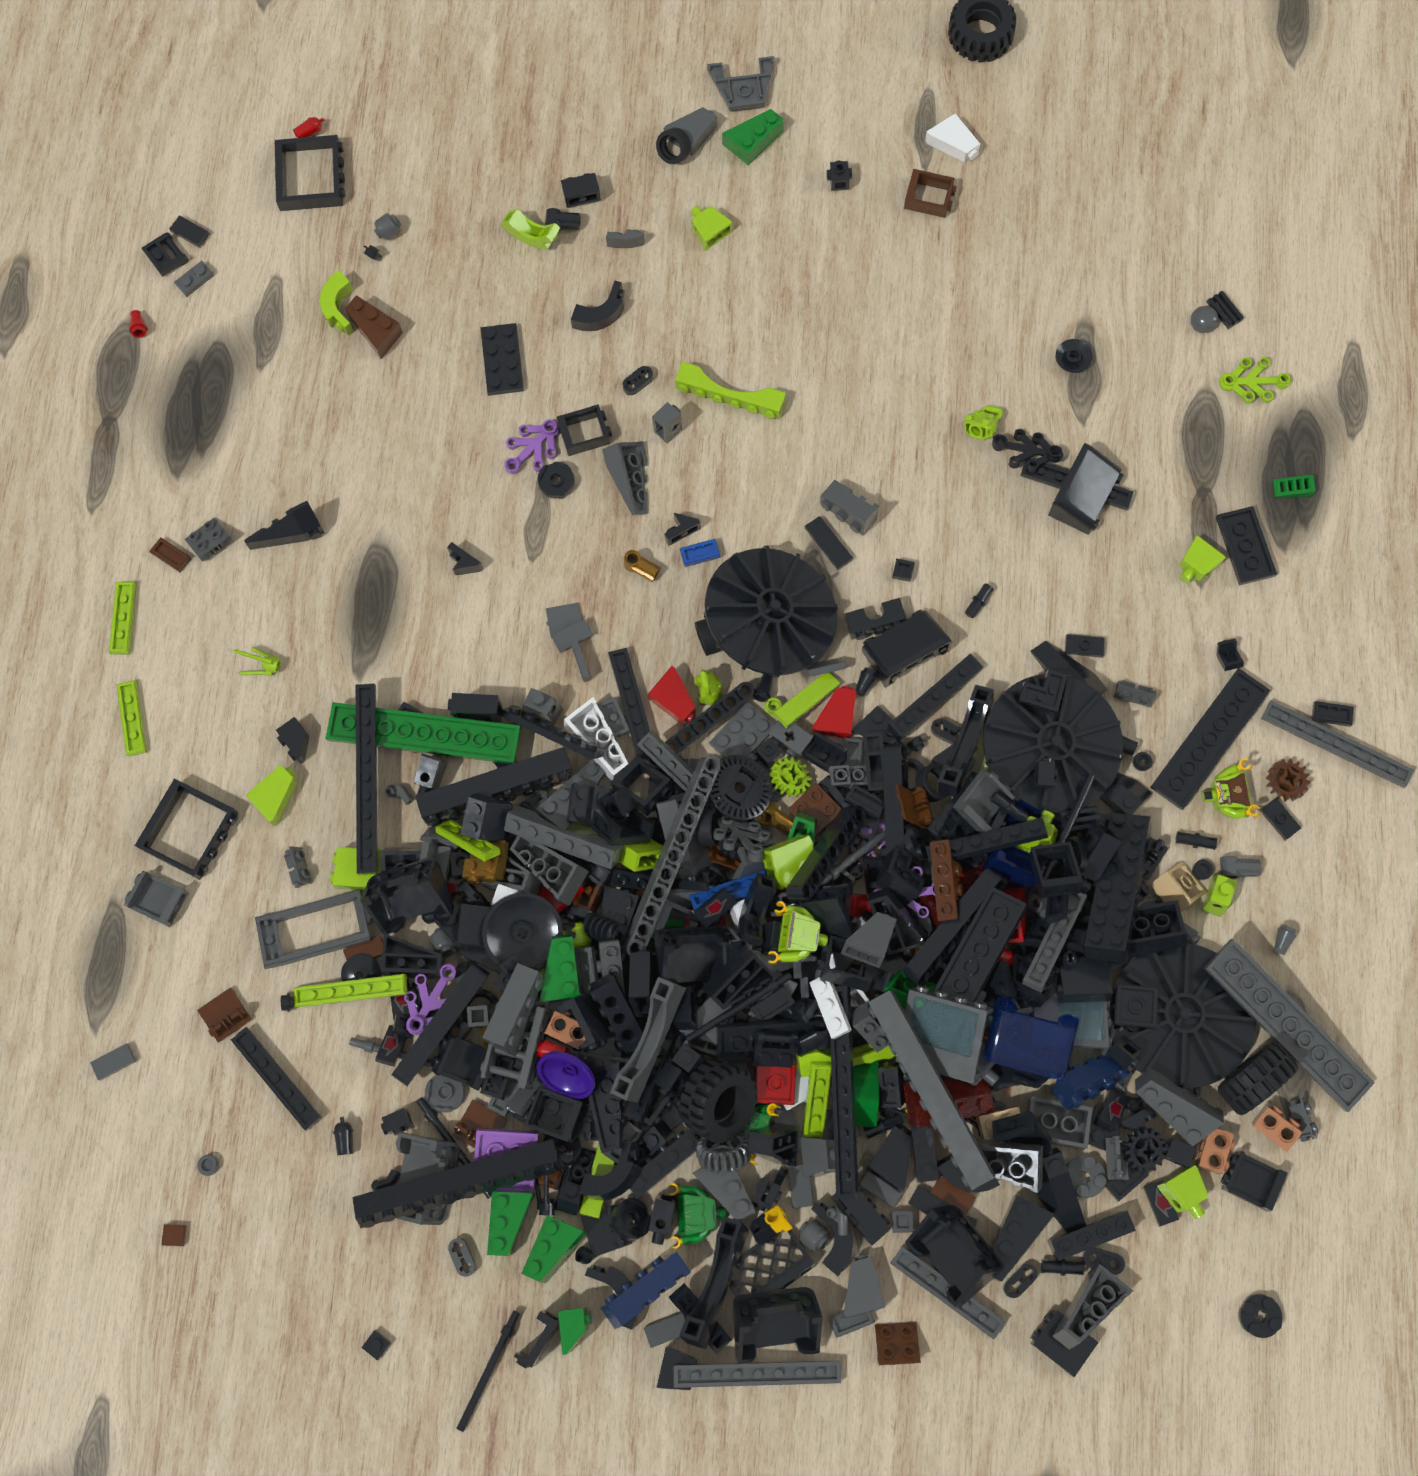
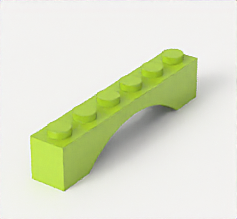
M683 361L675 379L676 389L683 393L690 392L700 398L712 399L716 403L723 402L733 408H743L750 413H759L769 419L780 418L786 401V392L770 387L752 392L729 390L713 382L704 374L699 366Z
M869 1043L853 1047V1067L859 1064H870L877 1060L895 1057L889 1046H886L878 1053ZM829 1047L825 1050L816 1049L802 1057L796 1055L795 1052L797 1068L801 1077H809L811 1061L831 1062V1048Z

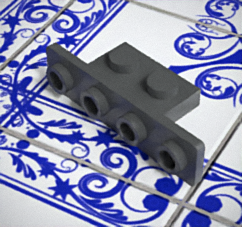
M619 940L599 942L600 960L596 961L597 972H601L602 977L613 972L625 994ZM608 997L606 1001H612L614 997ZM618 1013L614 1017L622 1016L623 1014Z

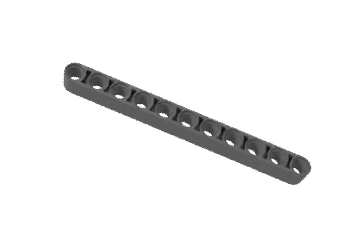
M715 756L702 757L696 765L628 930V937L622 945V951L626 956L630 957V953H632L630 948L633 943L637 946L635 952L646 950L719 772L720 761ZM708 760L711 762L712 765L710 770H708L706 767V762ZM700 778L704 781L703 788L699 786ZM693 796L697 799V804L695 806H693L691 803V799ZM686 814L689 816L690 819L688 824L684 822V816ZM677 833L682 835L681 842L676 840ZM670 851H673L675 855L672 861L669 859ZM663 869L667 871V877L665 879L661 877V872ZM656 887L660 892L657 898L653 894ZM648 906L652 908V913L650 916H647L646 914V908ZM642 924L644 926V932L640 935L638 932V927Z

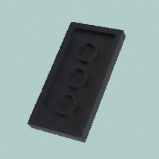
M516 323L480 327L488 396L524 391Z
M1251 506L1218 514L1216 520L1239 586L1275 577L1277 572L1254 507Z

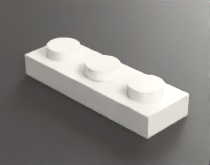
M820 977L809 982L831 1039H836L852 1031L834 984L820 980Z

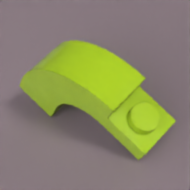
M518 209L508 211L500 224L518 240L540 249H548L551 243L558 237L557 233L560 229L556 223L549 225L537 224L528 219Z
M338 270L325 282L320 294V306L331 328L336 326L340 332L344 331L349 336L354 331L350 322L339 312V305L354 290L350 281Z

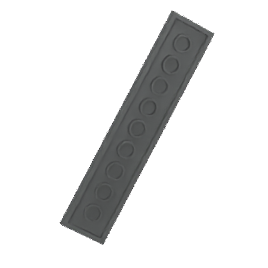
M1230 939L1204 967L1227 993L1285 1049L1345 1112H1349L1375 1083L1234 939Z

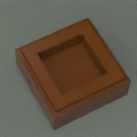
M164 1224L161 1245L184 1246L186 1225Z

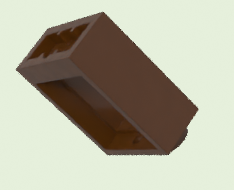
M913 169L904 209L945 218L947 211H951L953 201H950V198L955 196L957 188L954 185L955 178ZM921 184L947 190L944 205L914 199L917 185Z

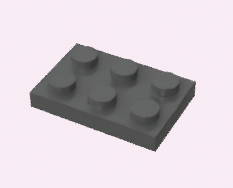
M747 701L709 742V745L723 757L730 755L748 757L768 737L769 731L774 724Z

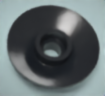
M1068 339L1058 346L1055 358L1057 364L1063 370L1070 373H1079L1089 367L1092 361V351L1085 342L1078 339Z
M357 954L347 959L343 964L341 979L342 981L381 977V969L373 957L366 954ZM358 971H362L364 973L363 978L357 977Z

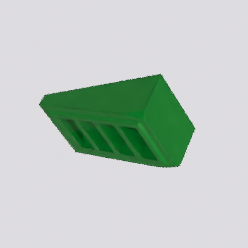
M1314 475L1273 479L1272 481L1274 498L1312 497L1315 493ZM1280 484H1283L1284 492H1281ZM1288 484H1291L1292 491H1289Z

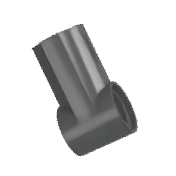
M1236 856L1221 857V875L1230 879L1238 878L1239 876L1259 877L1261 875L1260 859H1238Z

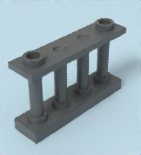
M537 1006L536 1010L531 1012L529 1019H532L533 1022L532 1029L524 1031L522 1037L528 1041L527 1050H517L516 1056H512L493 1048L489 1044L485 1061L482 1062L480 1068L482 1072L481 1078L492 1079L494 1073L516 1079L518 1081L517 1087L532 1089L537 1064L540 1059L537 1055V1047L540 1041H544L551 1009ZM498 1053L522 1059V1070L515 1071L496 1066Z

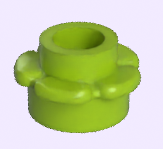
M778 698L768 699L764 706L766 713L773 716L774 712L782 707V702Z

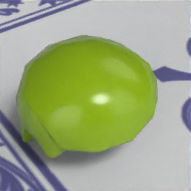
M575 922V927L572 929V932H575V938L573 939L574 948L590 947L592 938L585 934L584 923Z

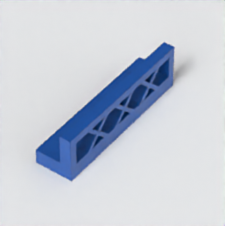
M764 870L759 871V873L766 875ZM758 872L710 888L709 891L689 895L693 911L723 887L727 889L736 901L745 899L748 889Z

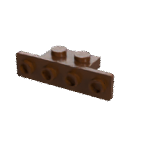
M948 839L930 842L937 918L940 922L958 919L957 903L964 896V887L960 882L962 868L958 862L952 860L951 845Z

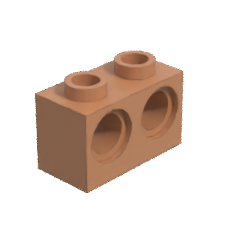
M555 1011L545 1034L579 1049L580 1045L586 1043V1039L584 1036L581 1039L574 1037V1031L580 1028L578 1022L571 1019L572 1014L568 1012L561 1014ZM565 1020L566 1027L558 1031L556 1029L557 1021Z
M1266 1103L1252 1121V1125L1288 1152L1302 1134L1299 1128L1300 1124L1291 1117L1289 1120L1282 1115L1283 1111L1274 1104L1269 1106ZM1267 1115L1275 1117V1121L1272 1124L1264 1122V1118ZM1284 1128L1292 1129V1134L1289 1137L1281 1135V1131Z
M1216 1129L1205 1137L1201 1142L1195 1165L1197 1168L1217 1175L1223 1174L1224 1171L1226 1172L1230 1160L1227 1158L1235 1145V1140H1233L1234 1134ZM1216 1136H1220L1223 1139L1221 1147L1215 1143ZM1211 1155L1215 1156L1218 1160L1216 1167L1212 1166L1209 1162Z

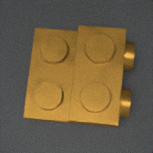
M507 841L490 842L500 848V855L485 862L471 854L470 859H465L462 878L467 880L469 884L474 885L479 884V882L495 883V881L504 880L509 848Z

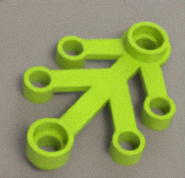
M1244 357L1232 373H1224L1219 379L1221 389L1224 391L1233 390L1247 404L1253 402L1255 394L1264 403L1272 401L1274 397L1273 392L1265 391L1258 385L1275 384L1278 389L1284 390L1291 383V377L1287 373H1281L1277 377H1257L1262 370L1267 369L1270 365V360L1267 357L1260 358L1258 365L1246 377H1239L1252 364L1250 358ZM1239 385H1246L1252 391H1245Z

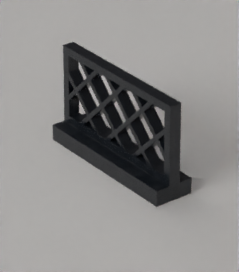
M782 1230L772 1236L769 1241L756 1244L739 1257L737 1264L742 1261L741 1266L736 1265V1269H740L738 1281L731 1280L729 1285L736 1297L740 1295V1285L751 1286V1293L783 1290L816 1267L792 1230L787 1231L790 1235L789 1245L778 1243L779 1234L784 1232ZM765 1244L774 1245L772 1257L761 1255L762 1247ZM777 1246L788 1248L787 1259L775 1257ZM791 1248L800 1250L804 1257L799 1261L789 1260ZM748 1256L757 1257L755 1269L744 1267L745 1259ZM760 1258L771 1260L770 1271L758 1270ZM774 1260L786 1262L785 1270L782 1273L772 1272ZM743 1270L755 1272L753 1284L741 1282ZM757 1273L768 1274V1283L764 1286L756 1285ZM732 1283L738 1284L737 1290Z

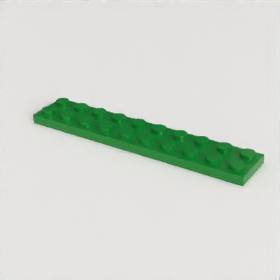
M332 702L325 738L327 741L356 744V705ZM376 708L377 747L513 764L516 761L521 726Z

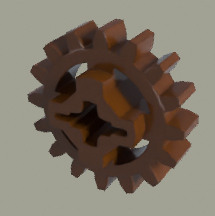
M1282 759L1279 763H1274L1272 765L1273 768L1268 770L1270 775H1267L1266 779L1270 782L1266 786L1272 787L1270 793L1276 792L1277 799L1283 796L1285 802L1289 797L1292 801H1295L1297 797L1301 798L1304 795L1303 792L1308 791L1306 786L1311 781L1306 780V778L1310 774L1303 772L1306 767L1300 768L1299 761L1293 764L1292 759H1289L1287 763ZM1280 770V777L1276 779V774ZM1298 782H1300V786H1299L1298 790H1296V788H1297V785H1296V784H1297Z

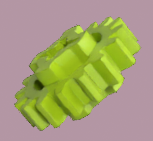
M784 757L782 760L778 759L772 766L769 776L773 777L771 783L776 784L774 789H781L780 794L786 792L788 797L793 794L796 798L799 794L803 795L810 787L809 783L812 778L808 777L811 772L805 770L806 764L800 765L801 760L795 762L794 757H791L790 760Z

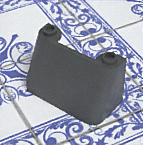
M399 1132L396 1147L399 1153L404 1154L399 1183L457 1167L460 1154L459 1145L451 1141ZM449 1204L440 1205L432 1210H423L411 1216H402L397 1219L420 1225H441L447 1218Z

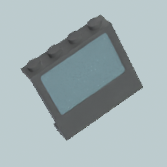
M1055 985L1049 990L1048 999L1040 1008L1032 1007V1047L1042 1049V1046L1099 1048L1102 1055H1106L1108 1049L1112 1047V1036H1109L1108 1029L1111 1028V1017L1107 1016V1010L1110 1009V1001L1061 1003L1060 996L1056 994Z
M917 985V987L910 989L905 1013L938 1073L971 1084L979 1081L981 1072L977 1071L980 1051L987 1015L993 1012V1008L987 1007L985 1002L967 1001L968 998L963 996H948V993L945 991L937 990L933 992L929 990V987ZM897 1055L896 1061L901 1062Z

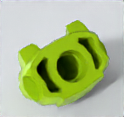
M987 405L980 411L976 410L971 414H967L963 423L964 432L969 437L979 440L991 438L997 430L998 421L1003 416L1002 408Z
M702 669L700 675L694 679L695 685L699 687L700 697L698 702L699 704L712 706L722 697V684L720 678L715 673Z

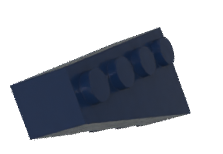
M1100 1054L1097 1060L1092 1057L1087 1059L1082 1066L1077 1063L1071 1067L1072 1070L1070 1071L1066 1069L1061 1070L1052 1093L1067 1111L1074 1107L1079 1108L1089 1098L1094 1099L1103 1090L1106 1089L1108 1091L1112 1089L1117 1082L1126 1081L1132 1075L1131 1071L1133 1068L1129 1067L1126 1070L1112 1057L1108 1059L1106 1055Z
M677 1251L663 1258L661 1256L655 1258L650 1263L652 1266L648 1270L644 1268L635 1275L637 1279L632 1283L630 1280L620 1287V1293L617 1295L613 1293L604 1300L606 1304L600 1309L614 1329L622 1327L645 1309L644 1305L648 1306L658 1299L660 1292L663 1293L676 1285L677 1282L675 1280L686 1277L691 1273Z

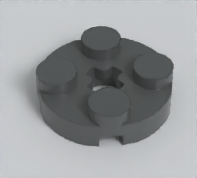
M1080 1156L1067 1164L1076 1196L1091 1198L1103 1190V1187L1106 1185V1173L1099 1161L1093 1157ZM1082 1171L1090 1174L1088 1183L1080 1180Z

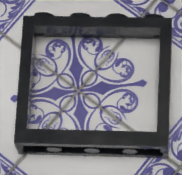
M338 135L275 140L276 203L280 211L343 206L345 189L342 188V183H345V176L342 172L344 159L341 157V153L344 152L343 142L339 141ZM332 148L334 192L287 196L286 152Z
M174 778L134 846L200 880L201 877L206 875L210 861L217 856L221 842L223 843L227 839L228 830L236 823L238 812L234 808ZM183 791L226 813L194 870L150 848Z

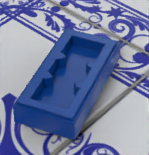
M716 539L680 548L684 567L720 558Z

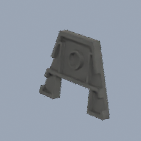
M774 56L758 58L760 74L729 78L724 77L722 62L707 64V71L729 111L765 107L774 66Z

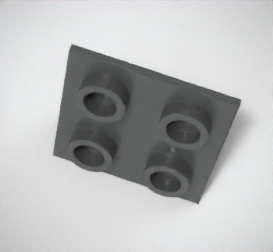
M215 517L185 538V541L201 561H207L213 556L211 550L216 554L213 548L217 547L220 551L219 544L224 548L232 540Z

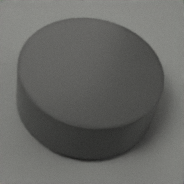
M212 1155L201 1157L197 1165L199 1172L206 1176L214 1175L219 1169V1160Z

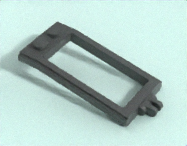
M360 890L255 917L264 969L284 966L369 942L370 936L367 925L372 924L373 919L360 901ZM354 901L360 934L282 955L277 929L278 922Z

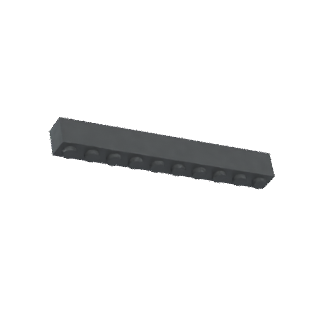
M889 990L868 1002L870 1014L874 1019L877 1017L880 1023L878 1028L884 1037L887 1036L890 1041L888 1046L894 1056L897 1054L901 1061L899 1066L902 1072L909 1075L911 1079L909 1084L912 1090L919 1093L921 1097L919 1102L923 1110H928L932 1118L929 1120L935 1130L938 1129L941 1133V1143L945 1149L949 1148L953 1156L950 1157L952 1163L956 1168L959 1167L963 1173L961 1179L965 1186H970L971 1190L994 1179L996 1175L893 990Z

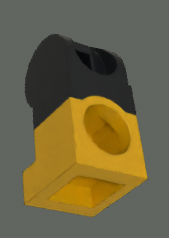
M779 1205L759 1216L749 1226L755 1242L759 1244L769 1241L772 1236L782 1230L787 1232L793 1229L787 1215Z

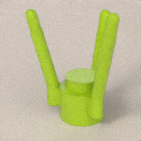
M252 647L251 650L264 656V658L234 649V653L262 661V668H265V670L240 671V675L272 676L273 672L278 673L281 659L277 656L270 655L255 647Z

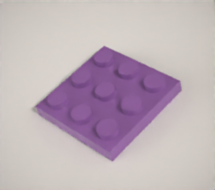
M477 1128L474 1162L537 1144L538 1131ZM534 1180L519 1182L511 1187L505 1186L496 1189L495 1192L533 1193Z

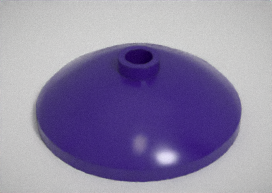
M549 1052L544 1054L537 1064V1072L540 1079L549 1089L557 1094L571 1099H583L588 1097L595 1088V1078L591 1069L585 1062L572 1054Z

